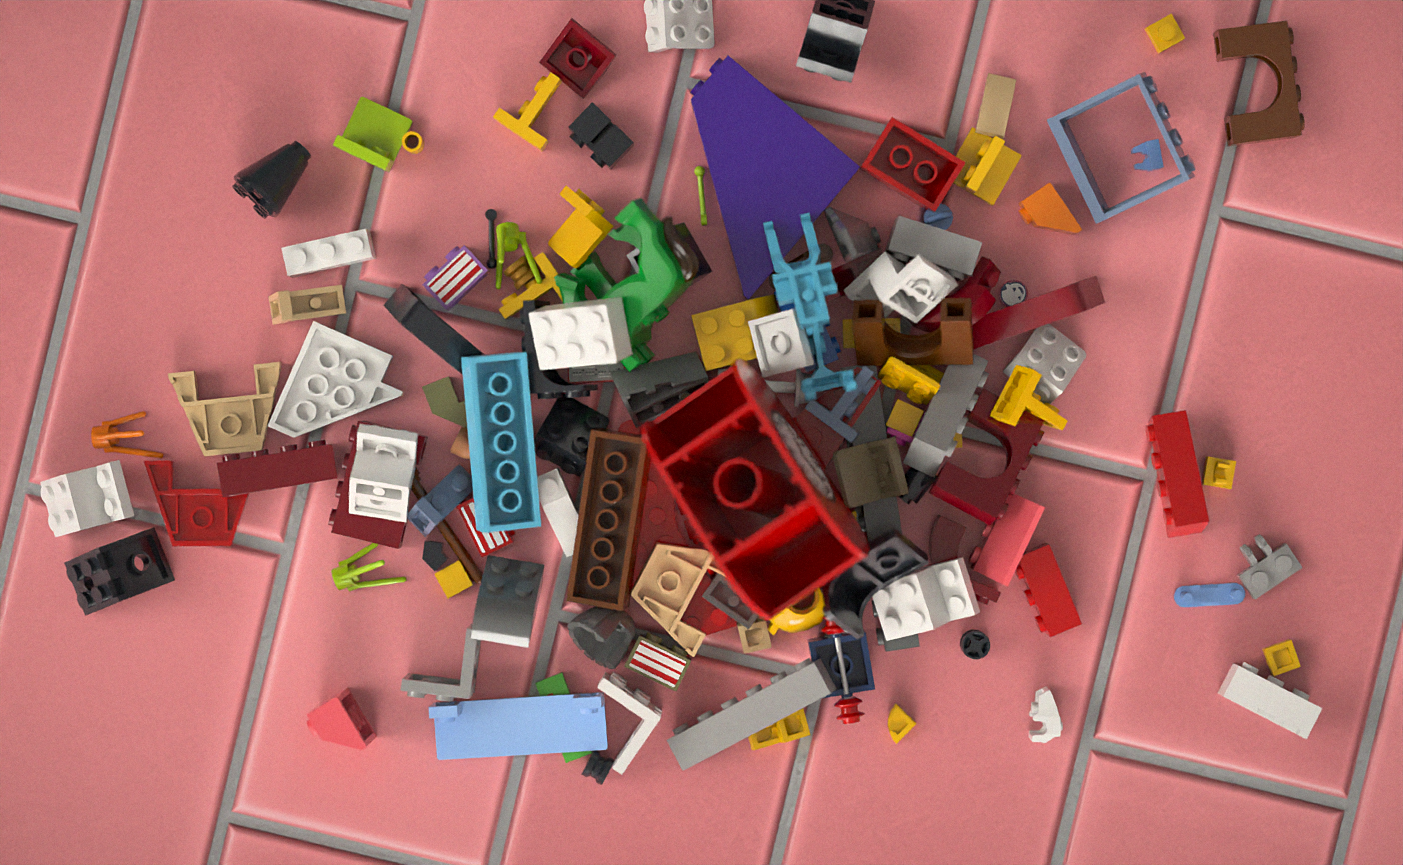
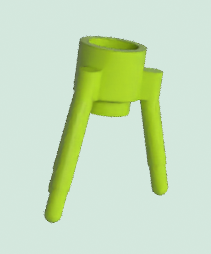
M513 222L499 224L496 227L498 248L496 289L501 288L505 252L515 251L519 244L523 248L536 282L541 284L542 279L528 246L526 232H519L518 224Z
M371 543L348 559L340 561L339 567L331 571L338 590L348 588L349 592L358 588L405 582L406 577L357 582L361 580L360 574L385 564L384 560H380L357 568L355 564L351 565L379 545L376 543Z

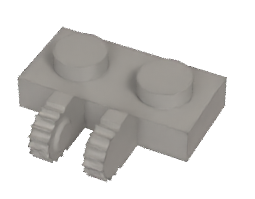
M1260 534L1254 537L1257 546L1265 555L1259 561H1257L1252 550L1244 544L1240 547L1250 567L1237 576L1253 599H1257L1303 568L1287 544L1284 543L1272 551Z

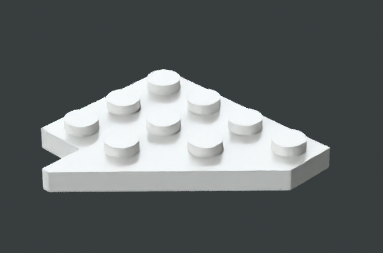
M313 321L268 423V427L295 438L403 396L404 391L382 382L393 355Z

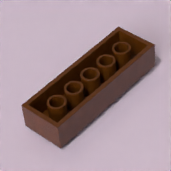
M603 428L591 430L566 598L568 602L620 611L629 607L651 457L640 434Z

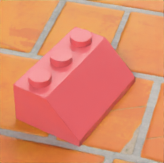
M1008 494L1004 502L1008 504V508L1001 520L996 518L991 525L985 524L981 536L985 538L980 547L975 546L969 558V562L972 563L971 569L1005 586L1009 585L1045 507L1016 494Z
M349 688L322 702L307 714L309 720L306 723L314 736L319 735L321 740L363 750L377 737Z

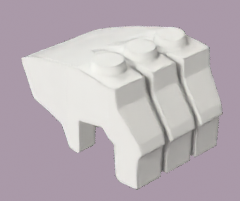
M1043 687L1035 692V702H1031V710L1029 711V715L1033 717L1034 721H1042L1043 727L1040 730H1030L1029 738L1032 742L1047 743L1052 738L1060 736L1063 730V722H1061L1051 691L1048 687Z

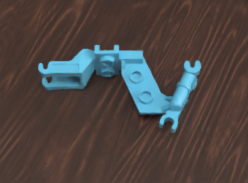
M810 213L800 214L810 254L809 258L805 261L787 264L781 255L773 222H764L763 226L774 271L779 273L773 275L779 305L794 303L800 328L805 329L806 335L810 336L807 339L817 367L811 377L805 378L800 384L805 400L808 401L816 399L815 392L817 391L821 392L842 386L848 392L856 390L857 387L852 370L834 372L825 367L823 363L822 353L826 352L823 335L819 333L824 332L823 324L830 323L824 296L837 293V287L834 282L830 262L819 264L821 261V250L810 220Z

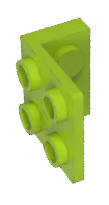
M360 97L343 135H337L333 145L344 152L390 172L402 147V138L409 132L413 121L365 97Z

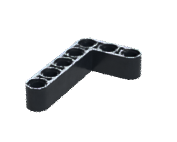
M401 284L383 305L404 328L462 375L461 357L485 355L436 315L404 284Z

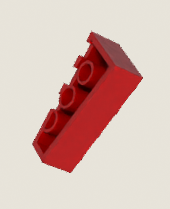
M1183 410L1153 415L1148 422L1149 425L1145 426L1148 442H1152L1153 453H1151V460L1154 470L1157 471V489L1162 501L1167 537L1172 538L1201 533L1210 521L1187 412Z

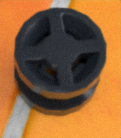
M971 629L962 635L960 648L967 657L978 660L988 654L990 641L983 632Z
M597 750L593 751L581 775L585 777L591 776L595 778L596 783L602 785L615 760L610 757H602Z

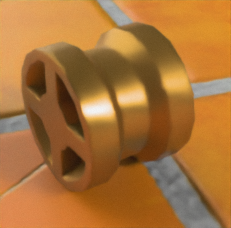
M525 255L516 260L503 272L506 277L514 281V287L517 291L535 278Z

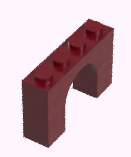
M983 388L978 395L979 397L972 412L969 411L966 418H968L967 422L992 434L1000 441L1006 453L1004 472L996 477L982 478L946 461L940 469L929 493L991 525L996 518L1001 520L1008 508V504L1004 502L1008 494L1013 495L1018 488L1021 480L1017 479L1020 470L1025 471L1032 459V455L1028 453L1032 445L1037 447L1041 441L1044 431L1040 429L1045 420L1024 410L1016 426L997 421L990 414L999 396Z
M361 420L358 421L357 426L352 425L350 430L349 442H353L351 452L346 453L343 459L342 469L346 470L344 481L338 482L335 497L339 498L337 509H332L328 525L333 526L331 533L399 549L402 547L408 520L402 522L349 513L350 477L357 452L359 425H376L395 429ZM418 434L416 465L422 464L428 436Z

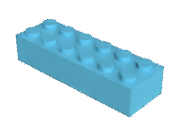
M526 352L461 357L476 530L489 533L540 527L541 517Z

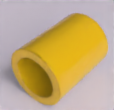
M410 131L402 138V145L409 153L418 154L424 149V139L418 133ZM412 137H418V146L413 149L408 148V140Z

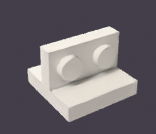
M796 309L748 321L762 377L814 364L806 331L800 328Z

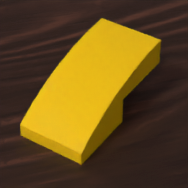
M802 708L748 736L751 750L809 736L810 731L804 709Z

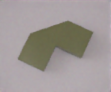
M449 376L422 386L432 414L467 428L465 401L459 402Z

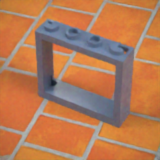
M1145 72L1047 120L1096 224L1195 177L1193 173L1195 171L1193 160L1188 154H1184L1180 146L1183 144L1182 137L1176 128L1172 129L1168 118H1170L1169 110L1164 102H1159L1155 94L1158 91L1157 85L1151 76L1147 77ZM1139 85L1181 174L1108 208L1067 120Z

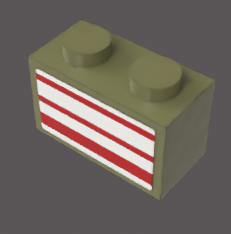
M647 632L646 636L639 634L624 667L673 691H677L691 662V658L687 656V651L674 644L672 648L661 644L663 639L650 632Z

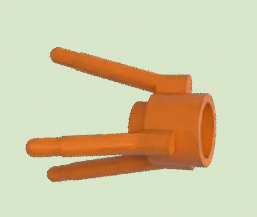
M144 411L111 421H102V426L92 427L91 440L95 449L103 448L105 453L118 452L163 458L164 456L160 452L115 446L119 444L120 438L144 435L143 430L119 432L118 428L114 427L146 416Z

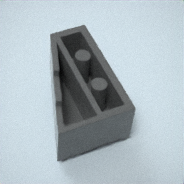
M696 352L641 364L631 372L626 368L610 372L636 428L647 421L655 420L709 382V378Z

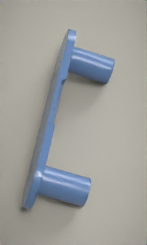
M1238 583L1181 586L1174 592V601L1181 607L1234 605L1241 603L1245 598V590Z

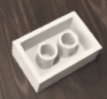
M622 297L547 305L529 313L540 370L615 363L632 355Z

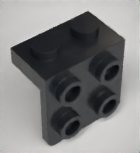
M563 394V398H557L535 436V454L542 460H548L558 465L564 472L580 477L586 467L591 430L595 428L606 429L610 420L600 412L572 397L566 398V394Z

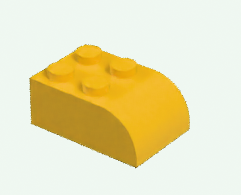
M774 294L691 315L705 371L732 365V362L738 358L745 361L757 358L748 321L779 313Z

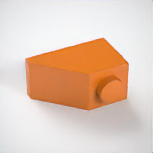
M1050 182L1018 203L1021 207L1018 212L1027 225L1031 223L1036 228L1072 235L1082 230Z

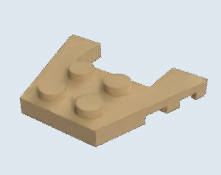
M281 362L254 364L256 395L199 400L196 371L168 373V378L174 386L178 395L177 398L184 408L190 421L189 424L204 456L264 449L268 423L282 367Z
M656 542L630 591V595L689 655L694 657L706 633L680 619L706 570L709 568L721 575L723 574L707 549Z

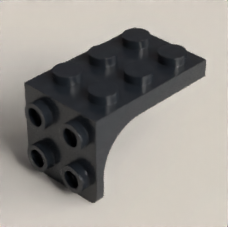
M523 301V307L520 308V321L524 325L525 336L522 337L521 346L522 351L526 352L530 394H537L538 399L563 398L562 392H565L566 398L590 396V391L598 390V384L574 385L568 383L558 374L555 368L540 370L529 313L543 306L550 305V301Z
M895 528L868 542L869 555L820 587L824 601L823 612L826 618L839 625L847 634H851L856 639L864 637L862 616L872 596L879 590L929 564L928 554Z

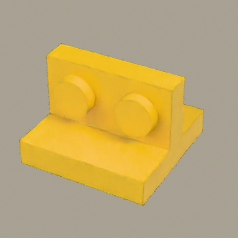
M972 127L955 155L966 163L953 184L993 206L1022 155L1005 146V141L996 135L991 138L987 135L975 133L976 129Z

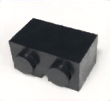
M593 102L569 126V130L572 132L569 137L580 148L586 145L593 152L590 158L601 168L606 165L611 170L634 146V142L619 127L614 125Z

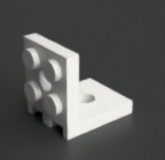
M605 672L597 688L642 718L613 763L612 768L622 775L661 719L662 710L650 703L651 697L637 688L633 691L626 686L627 680L615 672L611 675Z

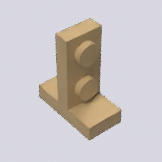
M342 285L290 292L289 290L279 291L268 296L273 325L346 313Z

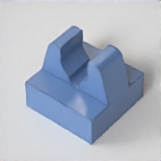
M1159 139L1146 141L1131 149V154L1141 153L1145 156L1142 163L1133 165L1135 170L1149 172L1164 167Z

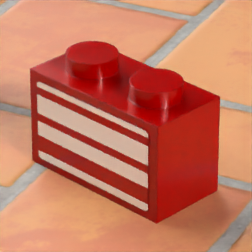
M474 498L456 506L481 557L514 542L512 536L516 534L515 530L489 533L476 530Z

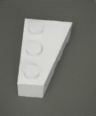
M1243 662L1242 666L1233 663L1218 694L1307 739L1322 710L1321 707L1308 701L1310 695L1294 688L1292 693L1282 688L1284 682L1271 675L1268 676L1267 680L1258 676L1259 669Z

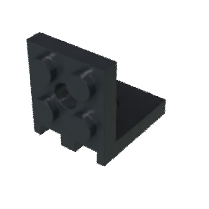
M154 527L101 546L64 562L67 569V577L74 586L78 604L83 609L85 616L175 581ZM135 557H139L143 561L144 567L142 571L136 568L134 564Z

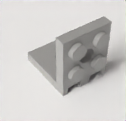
M472 624L466 630L461 679L408 673L402 678L400 691H408L407 696L424 698L427 694L436 695V700L453 701V698L456 697L470 699L473 693H475L481 640L471 638Z

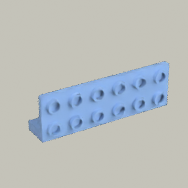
M604 692L435 702L428 707L429 719L434 718L438 760L596 751L608 748Z

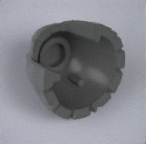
M595 606L576 616L568 624L570 637L573 639L572 641L580 650H584V654L592 661L595 660V663L604 668L615 669L623 659L634 637L635 624L632 617L625 610L620 611Z

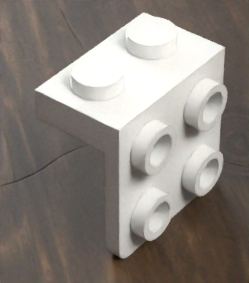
M645 0L644 12L647 23L645 38L648 43V52H662L673 48L710 49L714 47L712 0Z
M1046 324L1034 330L1021 351L1007 364L1003 372L1010 377L1016 365L1036 370L1042 376L1033 392L1042 397L1040 400L1042 403L1051 404L1065 390L1086 358V352L1052 325Z

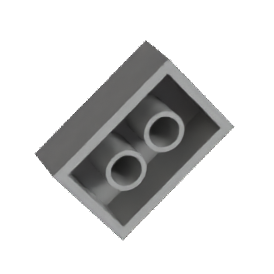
M898 216L894 221L885 252L903 264H906L908 260L912 261L916 256L920 255L954 277L956 281H960L963 278L972 276L982 242Z

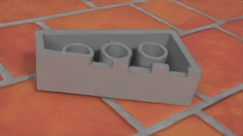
M974 354L973 365H948L940 382V388L934 395L903 461L904 464L935 477L944 456L951 457L957 445V441L953 440L955 433L961 434L968 421V418L964 417L966 409L972 412L979 397L974 394L976 387L982 389L989 375L988 372L984 371L988 360Z

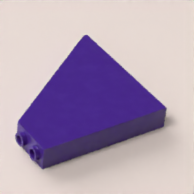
M728 55L724 60L718 58L709 69L712 75L707 81L700 80L690 93L693 95L691 105L743 296L749 300L774 270L763 223L773 222L780 252L784 258L804 235L800 214L810 213V220L813 224L858 171L860 166Z

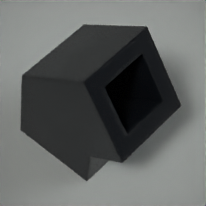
M426 540L424 542L422 559L434 571H437L449 557L443 552L444 543Z

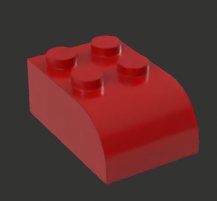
M892 117L861 165L860 170L920 207L935 212L966 162Z

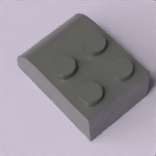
M488 555L476 601L471 638L529 647L542 588L544 564Z

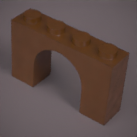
M1279 21L1226 28L1214 32L1217 62L1255 58L1263 61L1272 69L1277 81L1276 96L1267 109L1259 112L1230 115L1224 118L1227 146L1291 139L1301 136V130L1305 128V120L1303 114L1299 113L1298 102L1301 101V90L1298 84L1295 85L1294 73H1297V60L1291 53L1290 45L1294 43V34L1292 28H1288V22Z
M941 298V325L933 332L924 335H907L893 330L885 321L883 302L880 299L853 300L852 327L857 365L883 366L890 357H894L907 365H973L974 335L971 298Z

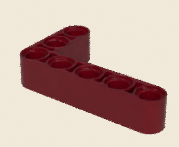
M1097 276L986 314L973 324L974 349L1106 303Z

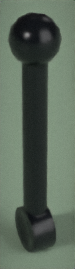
M489 209L485 214L489 225V259L486 265L488 268L494 269L497 266L494 243V220L497 218V213L495 210Z

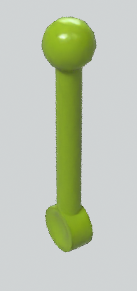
M697 166L694 169V174L698 179L701 225L705 226L707 225L703 182L705 168Z

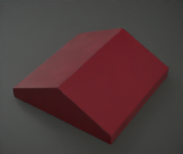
M572 18L539 63L584 99L606 73L616 54Z

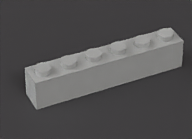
M808 658L796 664L795 668L797 671L788 676L783 671L770 678L771 685L762 688L761 684L745 692L746 698L738 701L734 697L721 704L723 710L714 714L712 710H709L697 717L699 723L689 727L688 723H685L672 730L674 736L669 738L667 742L681 769L684 771L835 691L836 687L821 659L812 662Z

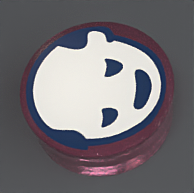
M1009 280L1004 282L999 288L998 297L1002 305L1009 307L1026 301L1028 290L1021 281Z

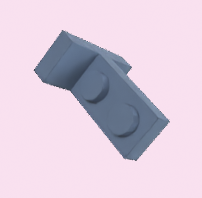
M864 366L854 379L857 389L845 392L832 411L815 399L810 400L805 409L848 441L854 443L861 433L842 419L845 416L850 418L859 406L856 400L862 392L867 395L875 385L876 380L873 377L876 373L867 366Z
M458 464L425 497H422L408 513L407 519L425 537L428 536L473 491L472 476Z

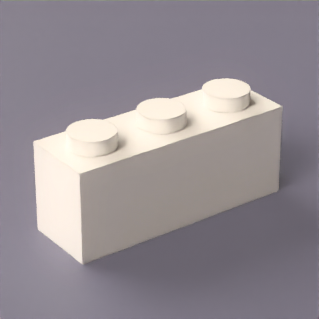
M368 229L281 248L289 277H298L376 259L371 233Z

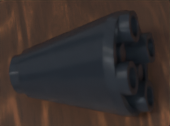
M294 141L292 144H286L239 171L234 176L236 183L232 187L242 198L247 196L255 204L253 209L262 218L266 219L268 216L277 217L305 171L311 155L297 141Z

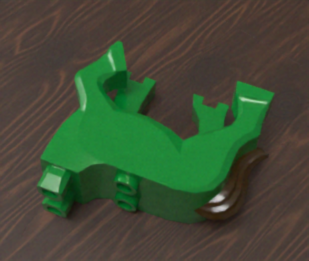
M642 198L632 200L614 218L623 225L616 230L613 229L608 234L615 240L629 242L640 251L639 273L616 283L603 267L598 254L593 252L578 268H573L570 271L573 275L562 273L554 277L555 283L560 289L563 304L592 301L585 297L586 285L596 296L597 299L595 300L622 297L632 355L618 362H621L629 372L635 370L641 364L648 363L656 356L646 345L652 339L651 328L653 323H659L669 315L670 311L668 308L686 292L699 268V258L696 251L679 238L673 226V218L665 217L660 221Z

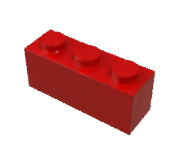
M1044 543L1025 551L1015 573L1019 580L1024 579L1028 588L1023 592L1029 606L1035 605L1038 616L1034 618L1040 632H1046L1049 637L1081 625L1082 622L1050 545Z

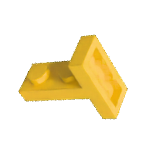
M551 72L547 78L542 76L534 88L537 93L532 101L527 99L518 112L521 115L519 120L500 107L493 118L543 152L549 142L546 138L532 130L531 127L561 84V79Z
M544 252L534 257V260L546 278L542 280L541 284H538L536 279H533L525 285L527 288L525 292L519 296L513 293L501 301L503 307L499 311L506 320L520 311V308L523 307V301L537 300L552 289H555L562 300L560 289L554 279L558 272Z
M1019 365L1015 366L990 414L997 421L1016 426L1023 411L1026 410L1045 420L1043 425L1062 431L1068 421L1058 414L1060 410L1049 403L1043 404L1040 402L1042 397L1033 392L1042 375L1036 370Z

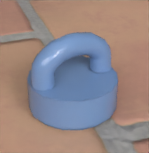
M941 203L935 212L926 210L924 214L925 224L943 230L948 229L953 221L952 211L948 206Z

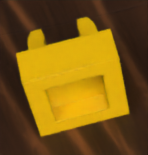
M1206 456L1202 485L1232 489L1236 461Z

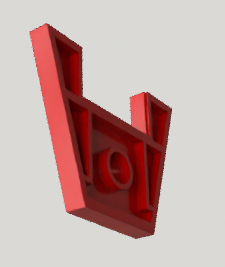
M173 460L144 461L172 547L232 546L249 493L223 498L221 489H174Z

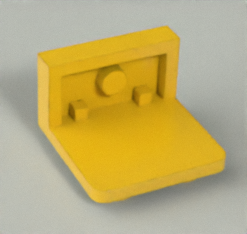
M566 185L559 194L576 209L550 238L548 245L573 268H578L587 260L597 245L606 238L614 226L602 216L605 210L583 191L578 189L574 192Z
M890 357L885 365L882 366L877 376L882 379V383L887 387L899 389L906 393L911 401L927 405L939 390V383L944 373L930 365H907L894 357Z

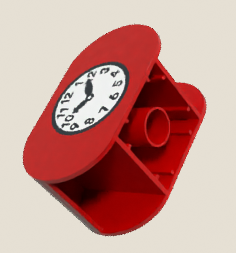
M741 358L736 359L732 362L730 368L655 420L647 421L641 425V436L650 457L720 571L740 598L763 619L772 620L869 555V546L859 523L850 508H847L844 504L842 495L780 399L759 373Z

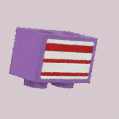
M465 245L461 249L458 246L453 248L445 256L448 261L440 269L438 266H435L424 276L427 281L423 286L447 311H450L490 273Z

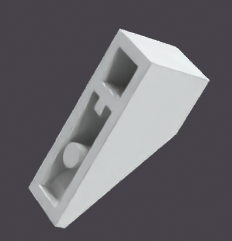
M558 467L537 477L539 501L566 557L573 555L579 513Z

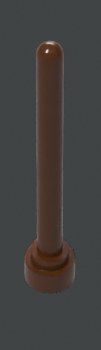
M415 467L411 490L419 501L428 493L419 482L421 480L419 477L420 472ZM444 518L436 527L474 582L481 584L483 573Z

